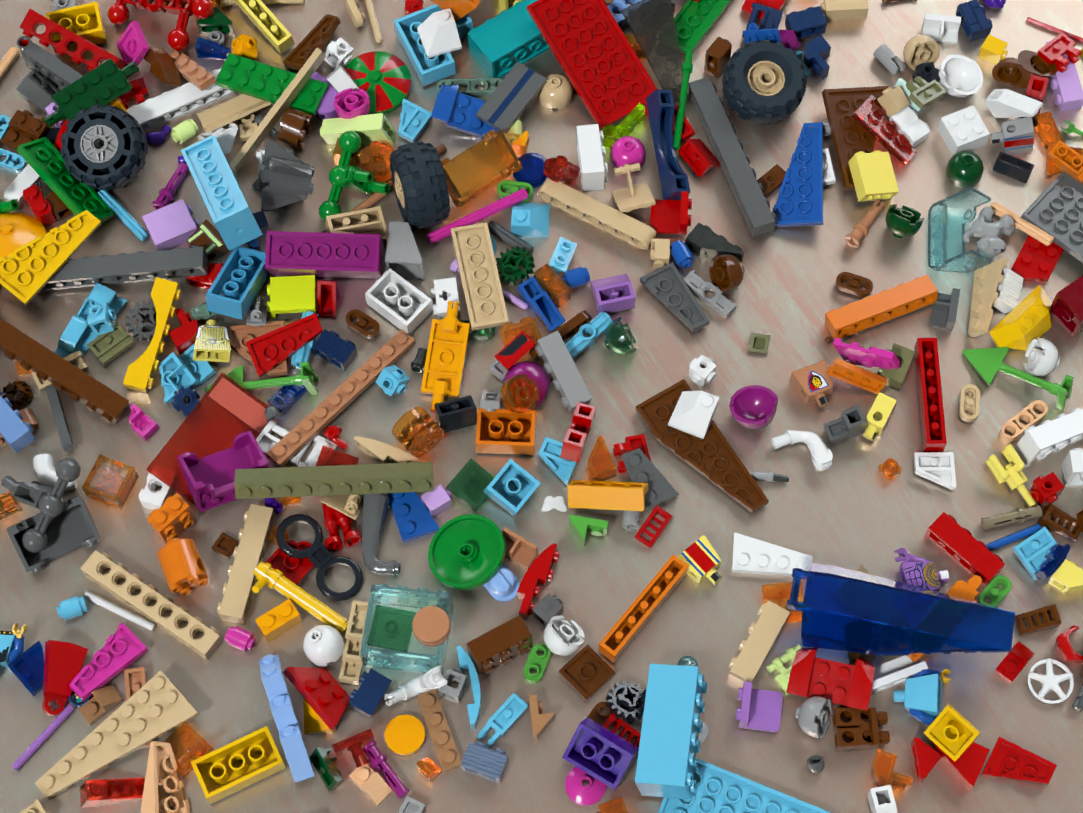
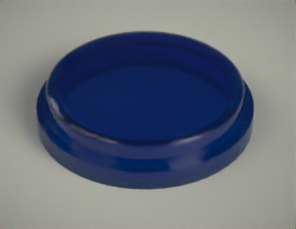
M526 153L514 162L513 177L517 182H526L535 188L543 185L546 178L550 177V164L540 154Z

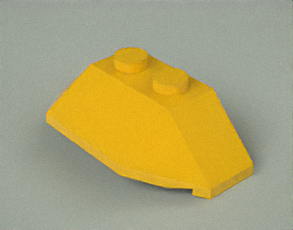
M1038 285L988 332L997 347H1009V349L1026 351L1033 339L1041 338L1052 327L1050 300L1041 285Z

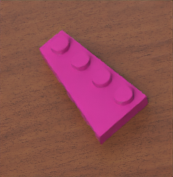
M122 622L117 627L118 630L113 636L110 635L106 640L103 648L94 654L92 661L85 665L69 684L70 688L82 701L90 697L93 690L100 689L148 651L147 647Z

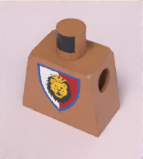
M826 360L793 371L790 378L791 383L806 403L817 401L819 408H825L830 405L828 396L833 391L831 377L827 374L828 366Z

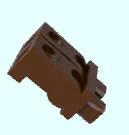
M870 707L867 711L857 708H834L832 721L833 731H835L836 752L850 749H877L879 745L890 742L889 731H879L878 725H886L888 723L887 712L876 711V707Z

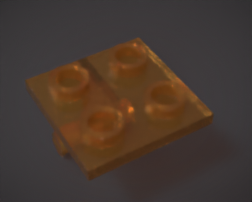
M186 721L164 741L171 744L178 766L176 772L183 778L193 770L191 761L213 750V747Z

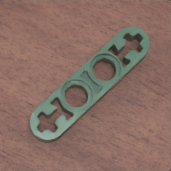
M443 79L436 85L437 94L442 85H465L467 87L465 91L458 90L457 92L472 97H490L495 91L496 85H499L503 79ZM477 85L485 86V88L481 91L476 90L475 87Z

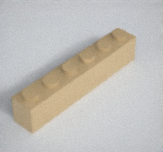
M250 504L249 510L245 511V525L239 531L240 542L238 546H235L233 557H235L234 563L229 566V580L223 586L224 597L219 602L217 613H219L221 620L245 625L254 594L252 587L257 583L253 572L264 559L276 517L273 508Z

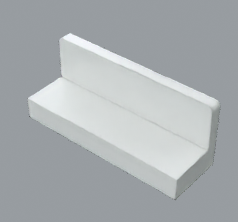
M904 655L875 666L871 695L901 684L921 670L928 669L926 662L918 660L915 663Z

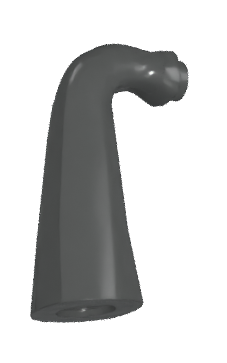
M363 494L361 548L364 564L375 574L399 575L401 563H397L395 560L384 563L378 559V550L390 499L378 494Z

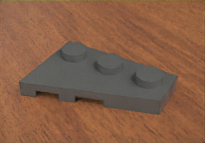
M640 448L620 456L631 482L648 483V492L644 495L645 509L679 495Z

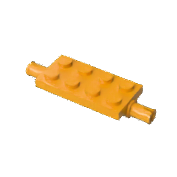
M448 301L447 313L444 319H432L421 385V393L433 395L431 412H435L434 404L444 402V397L459 398L470 323H462L457 319L460 303L454 301V306L452 304L453 301Z

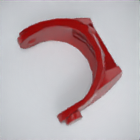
M1076 625L1071 626L1070 629L1055 639L1058 642L1057 647L1061 655L1065 658L1066 662L1082 663L1083 656L1077 654L1069 642L1070 633L1079 630V627Z

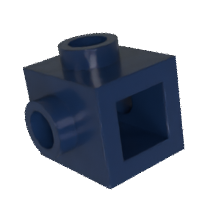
M182 386L173 392L175 396L172 397L174 402L171 404L177 413L181 411L184 417L202 406L198 401L200 396L195 389L191 390L190 387L185 389ZM184 397L188 398L187 404L183 402Z

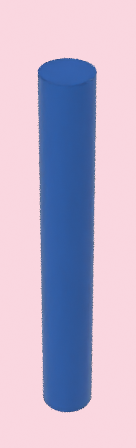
M1035 524L986 544L987 549L992 551L1039 531L1041 526Z

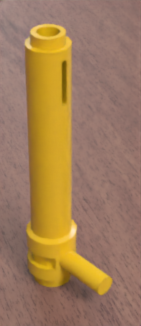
M261 561L254 570L253 575L259 580L252 587L254 593H258L265 585L270 589L274 588L338 632L343 634L347 629L348 622L346 618L283 576L281 571L278 569L274 570L268 562L264 563Z

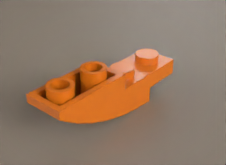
M1059 140L1048 155L1062 171H1065L1083 184V156Z

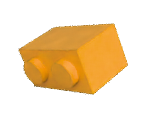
M290 598L255 619L258 628L268 643L302 623L300 614Z

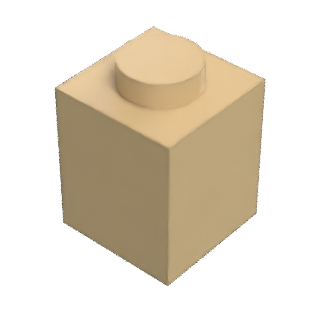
M900 85L894 89L890 86L883 90V95L877 99L888 117L910 104Z

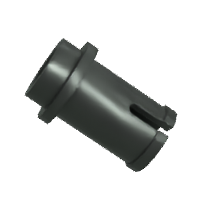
M418 348L415 360L411 362L412 371L416 373L424 371L427 349Z

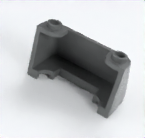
M81 494L64 501V508L61 514L51 518L45 531L47 545L40 552L32 553L27 551L22 544V538L27 530L35 528L41 512L6 529L26 572L32 571V573L44 569L43 564L78 547L87 545L89 548L99 543L97 539L101 538Z

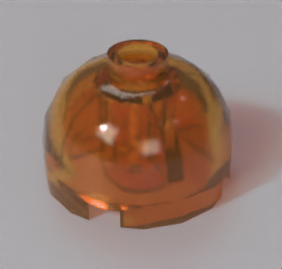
M525 374L509 378L501 387L500 398L503 406L515 414L531 412L536 408V401L539 400V391L535 381L525 377L527 376Z

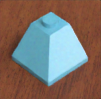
M523 202L514 204L512 207L511 233L522 237L548 238L550 204Z

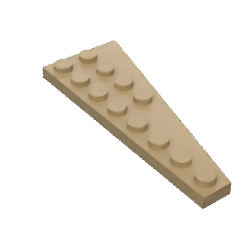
M160 670L40 777L35 784L48 799H51L69 789L76 782L87 779L94 772L100 769L103 770L110 763L118 759L121 760L146 746V743L153 739L162 737L169 730L183 725L185 721L193 717L196 718L199 713Z

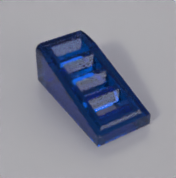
M197 37L195 50L198 58L225 61L228 54L231 53L228 47Z
M293 385L283 386L269 398V406H276L281 415L284 416L308 391L304 385L298 386L300 388L299 391L293 388ZM291 390L295 394L291 395L288 391ZM286 395L290 399L286 400L283 396Z

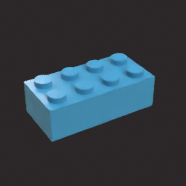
M241 246L234 248L206 293L207 311L243 320L270 274L265 269L266 253Z

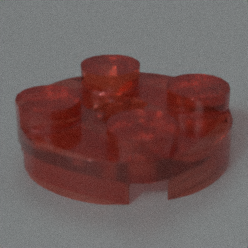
M558 155L557 158L546 159L543 166V173L547 178L557 183L559 180L565 181L564 184L567 185L574 184L580 172V167L567 161V158L562 155Z

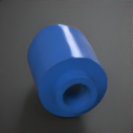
M678 240L670 245V253L677 266L684 269L689 268L695 258L687 244L682 240Z
M586 267L568 270L566 273H563L564 276H561L563 286L568 287L569 290L586 285L590 281V275Z

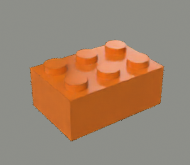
M478 408L476 453L534 455L536 410L496 409V411H485L483 408Z

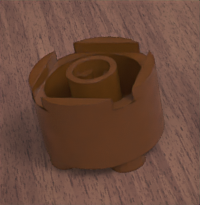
M292 107L286 109L279 125L282 132L278 131L277 141L303 149L306 143V138L304 137L312 129V115Z

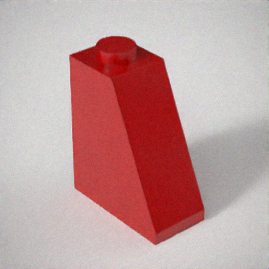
M974 742L954 762L936 744L933 748L942 755L940 760L967 790L971 791L990 749Z

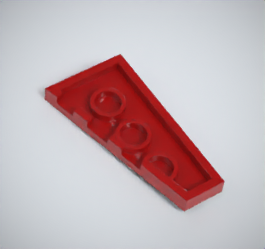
M314 313L245 343L257 374L261 378L324 331L317 314Z

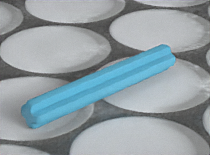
M107 190L98 191L97 194L141 241H145L149 237L148 232Z

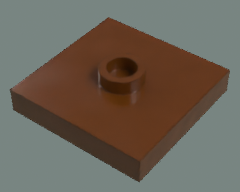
M588 644L558 671L585 701L589 700L616 675L614 670Z

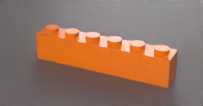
M928 275L917 277L907 283H901L878 294L867 296L854 303H848L841 308L830 310L825 313V326L834 340L835 338L842 339L935 303L938 290Z
M673 554L599 643V652L615 663L687 576L689 565Z

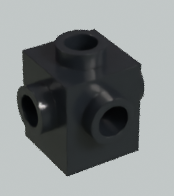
M933 62L921 63L915 67L912 79L914 80L915 77L921 76L928 83L933 80L940 82L939 69L935 68Z

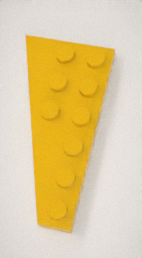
M85 210L67 220L63 225L51 229L47 234L39 236L17 248L6 257H1L0 285L27 305L102 224L101 221L88 210Z

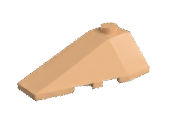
M156 741L150 743L141 813H190V805L188 799L185 800L182 788L184 786L182 780L179 781L176 772L178 766L170 743Z

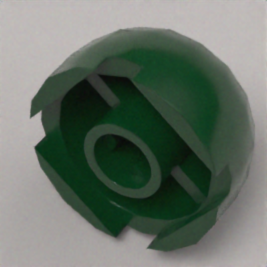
M960 151L954 154L948 161L946 168L947 178L951 179L957 187L971 188L982 178L984 171L983 161L972 151Z
M897 204L890 205L885 221L887 228L893 233V236L902 239L903 237L915 235L924 221V217L920 218L921 213L908 206L903 205L902 208H896Z

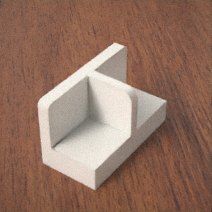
M926 13L923 21L922 35L930 36L937 43L956 45L961 17Z

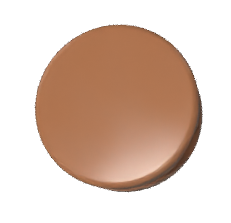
M427 606L420 609L412 621L415 638L418 642L428 647L441 645L448 639L451 632L447 613L436 606Z

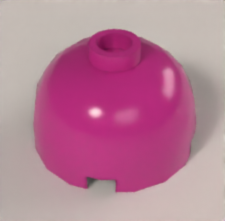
M349 88L335 96L333 104L339 118L351 119L360 115H368L370 99L366 91L362 89L353 91L352 88Z
M624 136L616 140L612 145L610 161L614 168L624 167V164L632 165L639 163L641 169L645 164L646 150L644 144L639 139L633 136Z

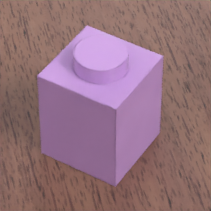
M440 484L434 488L433 492L423 494L421 501L434 518L452 507L451 499L453 497L447 488L444 490Z

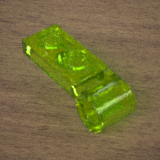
M639 103L617 127L614 125L604 126L602 129L603 146L611 148L616 140L629 136L633 132L634 127L638 123L641 124L645 119V106Z

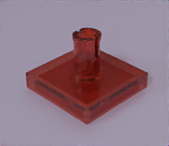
M370 728L332 746L336 756L351 751L356 767L359 768L362 767L359 756L364 765L369 763L362 746L375 739Z

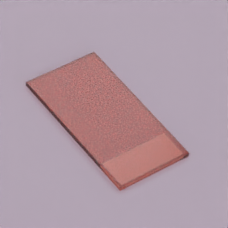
M221 373L146 470L195 505L179 466L177 456L186 452H193L198 459L233 447L235 437L247 431H251L254 438L257 439L269 422L264 414L265 409L269 406L226 374Z

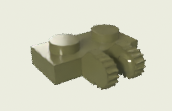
M917 76L914 80L906 83V87L911 93L909 99L920 109L939 100L947 93V90L936 80L928 83L921 76Z

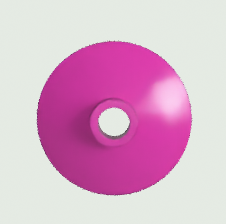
M574 767L566 777L565 789L573 802L588 806L602 799L606 791V784L580 768ZM588 780L590 784L583 786L582 781Z

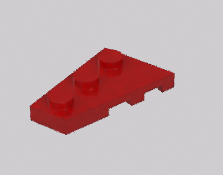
M998 737L981 775L1049 784L1057 765Z

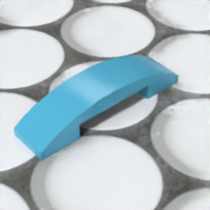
M457 646L460 670H469L475 703L468 704L467 709L471 730L476 729L481 712L480 683L472 660L461 646Z

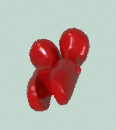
M322 503L324 525L329 531V537L325 540V547L329 551H339L344 548L338 526L342 528L345 546L349 548L357 545L362 540L359 531L352 529L351 518Z

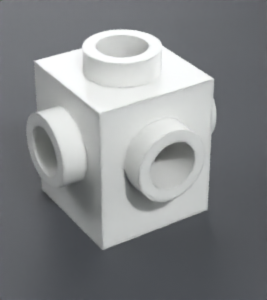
M340 37L336 42L332 41L327 46L324 60L334 69L339 65H347L352 59L351 54L354 49Z
M701 354L698 359L694 358L689 364V378L704 388L708 382L711 383L716 377L717 365L711 358H706Z

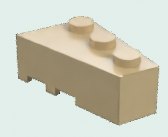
M380 206L326 216L325 228L327 233L380 234L386 248L388 232Z

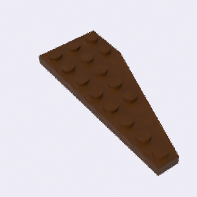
M684 379L635 406V410L658 442L751 513L769 503L763 491L713 420L704 439L668 426L682 391H692Z

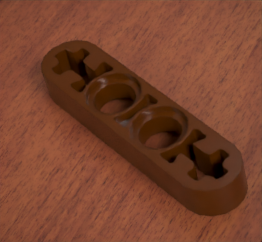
M584 310L555 331L558 330L563 341L578 332L582 325L588 324L592 317ZM535 345L530 349L529 354L536 361L542 358V356L539 357L536 353Z

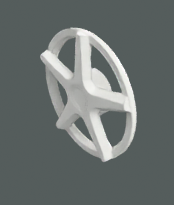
M1051 658L1041 660L1035 663L1028 673L1027 682L1029 689L1042 702L1048 704L1063 702L1073 691V674L1063 663ZM1046 664L1045 675L1033 673L1039 665ZM1053 664L1060 666L1066 673L1055 675ZM1031 678L1042 683L1039 694L1034 691ZM1069 679V690L1065 694L1059 683ZM1054 690L1061 699L1046 700L1044 696L1049 691Z

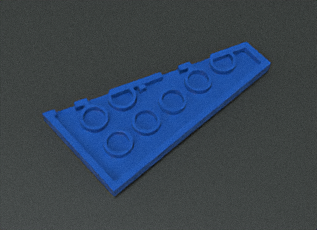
M822 122L803 124L790 166L782 182L777 202L773 207V212L777 219L775 228L823 225Z

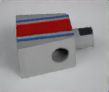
M1032 117L1003 122L1001 132L991 133L992 144L1003 143L1004 151L1033 150L1034 128Z

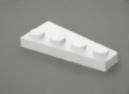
M734 532L732 572L812 577L813 556Z

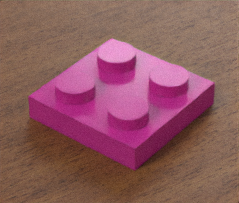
M131 21L116 44L123 61L127 65L134 61L136 63L135 66H138L150 49L138 21Z

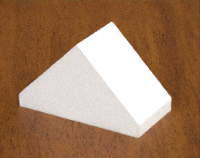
M341 65L327 76V80L338 92L352 88L353 91L359 89Z

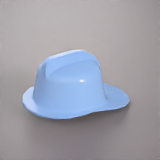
M503 562L498 573L483 586L494 599L505 602L512 600L517 595L519 581L511 569Z

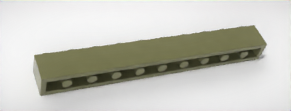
M433 462L235 469L236 499L433 492Z

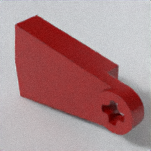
M54 640L45 642L42 709L45 714L55 716L63 711L67 698L72 693L69 684L79 674L88 651L87 648L70 642ZM55 700V704L58 705V708H55L52 711V707L49 706V703Z

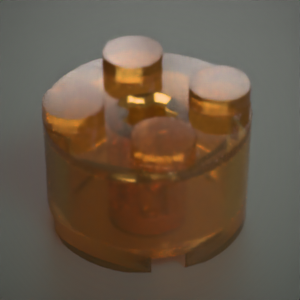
M379 141L371 142L370 145L363 149L360 155L362 171L373 173L374 179L377 182L389 183L392 180L390 154L394 149L388 144L380 143Z

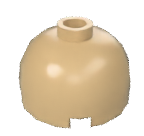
M927 35L912 37L906 43L903 50L904 60L913 71L921 63H935L940 55L938 43Z
M561 74L546 76L547 82L538 93L539 102L549 110H552V108L562 110L568 107L573 99V87L569 79Z

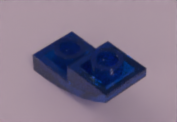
M1058 543L1049 549L1050 553L1045 555L1047 561L1039 566L1040 569L1034 573L1038 580L1047 579L1058 570L1069 553V544L1060 545Z

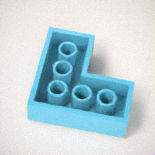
M436 4L394 20L395 33L423 87L456 74L455 61L450 52L427 58L417 28L432 13L442 10ZM469 14L455 21L459 38L467 37L468 32L473 29V21Z

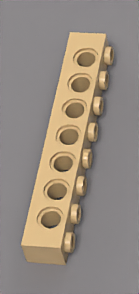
M95 550L80 568L86 577L206 660L211 658L223 642L220 637L221 633L212 626L209 629L204 625L205 622L198 616L193 618L188 614L189 611L182 605L177 607L166 594L161 596L157 593V588L151 584L145 585L142 582L143 579L137 574H129L127 572L128 569L121 563H113L111 561L112 558L105 552L100 554ZM105 569H111L108 574H102ZM126 579L123 585H117L120 580ZM136 590H141L139 595L133 596ZM153 600H156V601H157V603H156L154 606H152V607H149V606H148V604H149L151 601H153ZM167 611H173L171 616L164 617ZM182 622H188L185 628H179ZM204 633L202 638L195 639L196 634Z

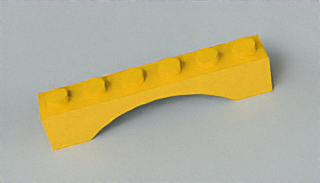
M158 277L155 278L151 291V297L156 309L155 333L146 351L136 361L128 365L123 381L125 388L146 394L148 388L152 389L154 383L152 375L154 371L158 370L160 360L157 359L159 353H163L165 342H163L164 336H168L171 325L168 323L170 318H173L175 315L176 307H174V304L181 295L177 282Z

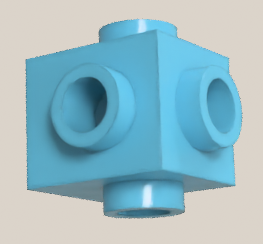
M107 303L89 308L87 322L96 336L114 331L116 314Z
M391 365L383 368L375 383L383 389L384 393L392 397L398 394L401 395L406 391L410 378L405 375L402 369L396 365Z

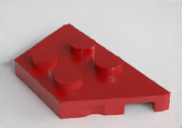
M1028 235L1011 270L1023 277L1024 281L1048 282L1064 249L1054 242L1046 246Z
M286 667L283 672L284 675L331 731L334 730L349 702L347 692L326 668Z

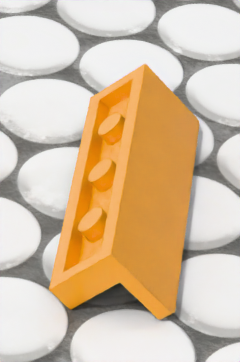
M572 480L567 485L568 507L644 511V495L648 492V483Z

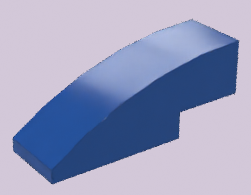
M534 276L517 286L516 290L523 300L528 303L529 308L549 331L566 322L546 290L543 291Z

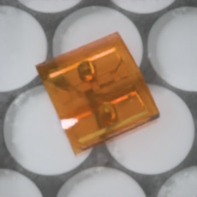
M802 581L761 585L763 603L765 605L768 601H771L790 611V616L786 623L808 621Z

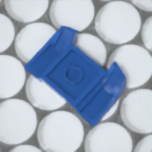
M459 85L441 86L431 118L443 121L444 124H447L446 127L480 138L486 135L498 140L500 139L502 132L476 118V113L486 101L457 92Z

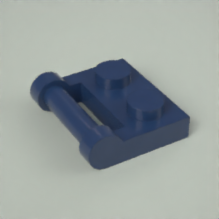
M752 3V12L746 30H748L751 23H756L759 11L764 12L759 30L778 28L783 14L782 11Z

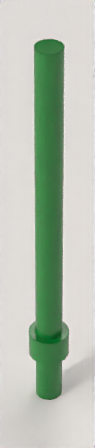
M690 50L686 51L685 62L682 64L683 77L673 140L674 150L680 149L690 73L693 70V51Z

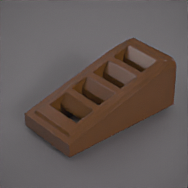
M1053 504L1044 507L1042 517H1039L1037 523L1076 541L1080 534L1077 520ZM1064 521L1067 522L1065 528L1062 527ZM1071 525H1074L1072 532H1070Z
M1055 604L1014 616L1020 636L1056 628L1061 624ZM1039 615H1042L1045 623L1042 624ZM1031 617H1034L1037 626L1033 625ZM1023 619H1026L1029 628H1025Z

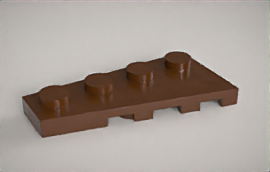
M326 14L283 61L285 67L300 71L316 48H319L321 51L324 49L341 22L339 18Z

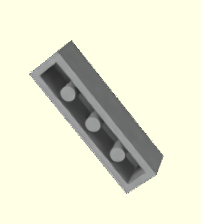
M557 330L537 340L536 353L539 357L542 356L546 372L548 374L551 373L554 379L552 381L556 391H560L564 407H568L569 411L576 409L578 402L584 404L590 402L592 396L559 331Z

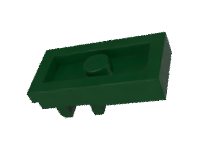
M319 746L316 747L309 758L330 792L339 786L343 778L341 772L334 765L337 757L329 758L328 756L332 751L331 747L324 749Z

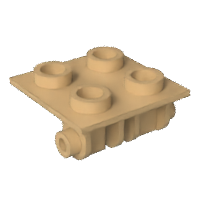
M363 494L323 496L321 502L356 520L362 507Z

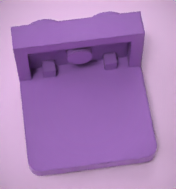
M744 682L743 688L738 690L737 700H741L740 708L737 707L735 720H739L738 728L778 732L780 729L783 694L776 691L753 689L752 682Z

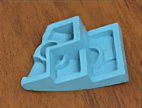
M195 344L189 347L181 356L172 352L159 364V370L162 375L161 384L164 387L165 393L164 401L167 404L173 402L172 397L175 396L173 392L182 386L185 389L188 387L191 390L196 389L217 372L209 361H193Z

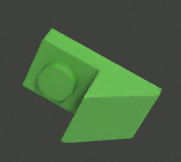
M569 515V526L584 546L587 532H591L595 536L607 535L608 521Z

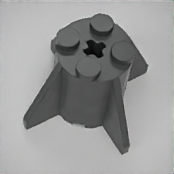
M266 140L264 160L262 161V164L265 166L263 170L259 171L258 179L252 184V188L261 190V210L272 211L305 200L308 194H312L314 185L311 183L315 171L314 166L305 164L276 142Z

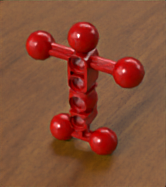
M116 0V3L112 4L107 12L109 20L116 25H123L128 21L130 11L126 6L127 3L134 5L139 10L145 9L153 13L160 11L166 13L167 11L170 14L179 15L176 29L169 32L167 42L172 49L180 51L187 48L190 43V37L186 32L189 16L194 15L199 19H207L212 15L214 6L211 0H156L155 3H153L154 0Z

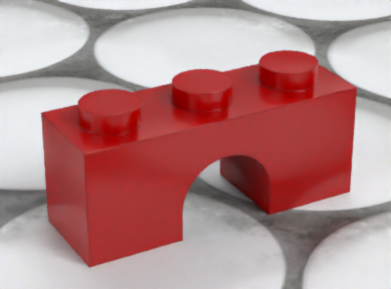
M581 402L577 403L570 429L568 428L563 441L561 458L579 463L594 422L595 406Z

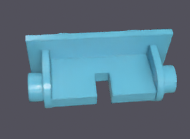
M562 237L559 238L549 262V266H552L551 271L553 275H558L562 271L566 273L577 246L576 243Z

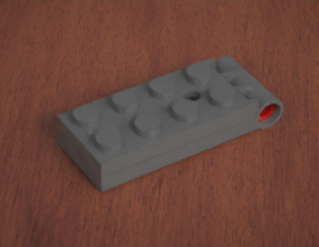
M22 36L18 38L17 46L26 66L45 77L57 89L62 90L83 76L32 42L29 37Z

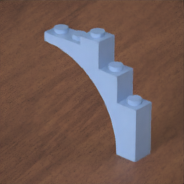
M278 654L266 655L259 660L261 679L269 699L271 712L279 732L287 762L296 783L315 775L293 708Z

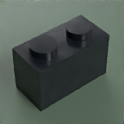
M471 395L434 404L436 422L441 434L477 424V410Z

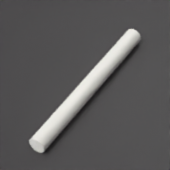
M86 591L84 594L85 599L144 628L154 631L156 627L155 623L89 591Z

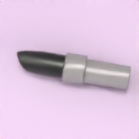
M752 471L751 475L754 479L766 480L767 482H789L787 476L774 474L773 472Z

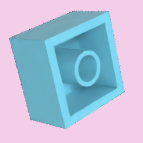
M510 458L483 492L514 516L541 483Z

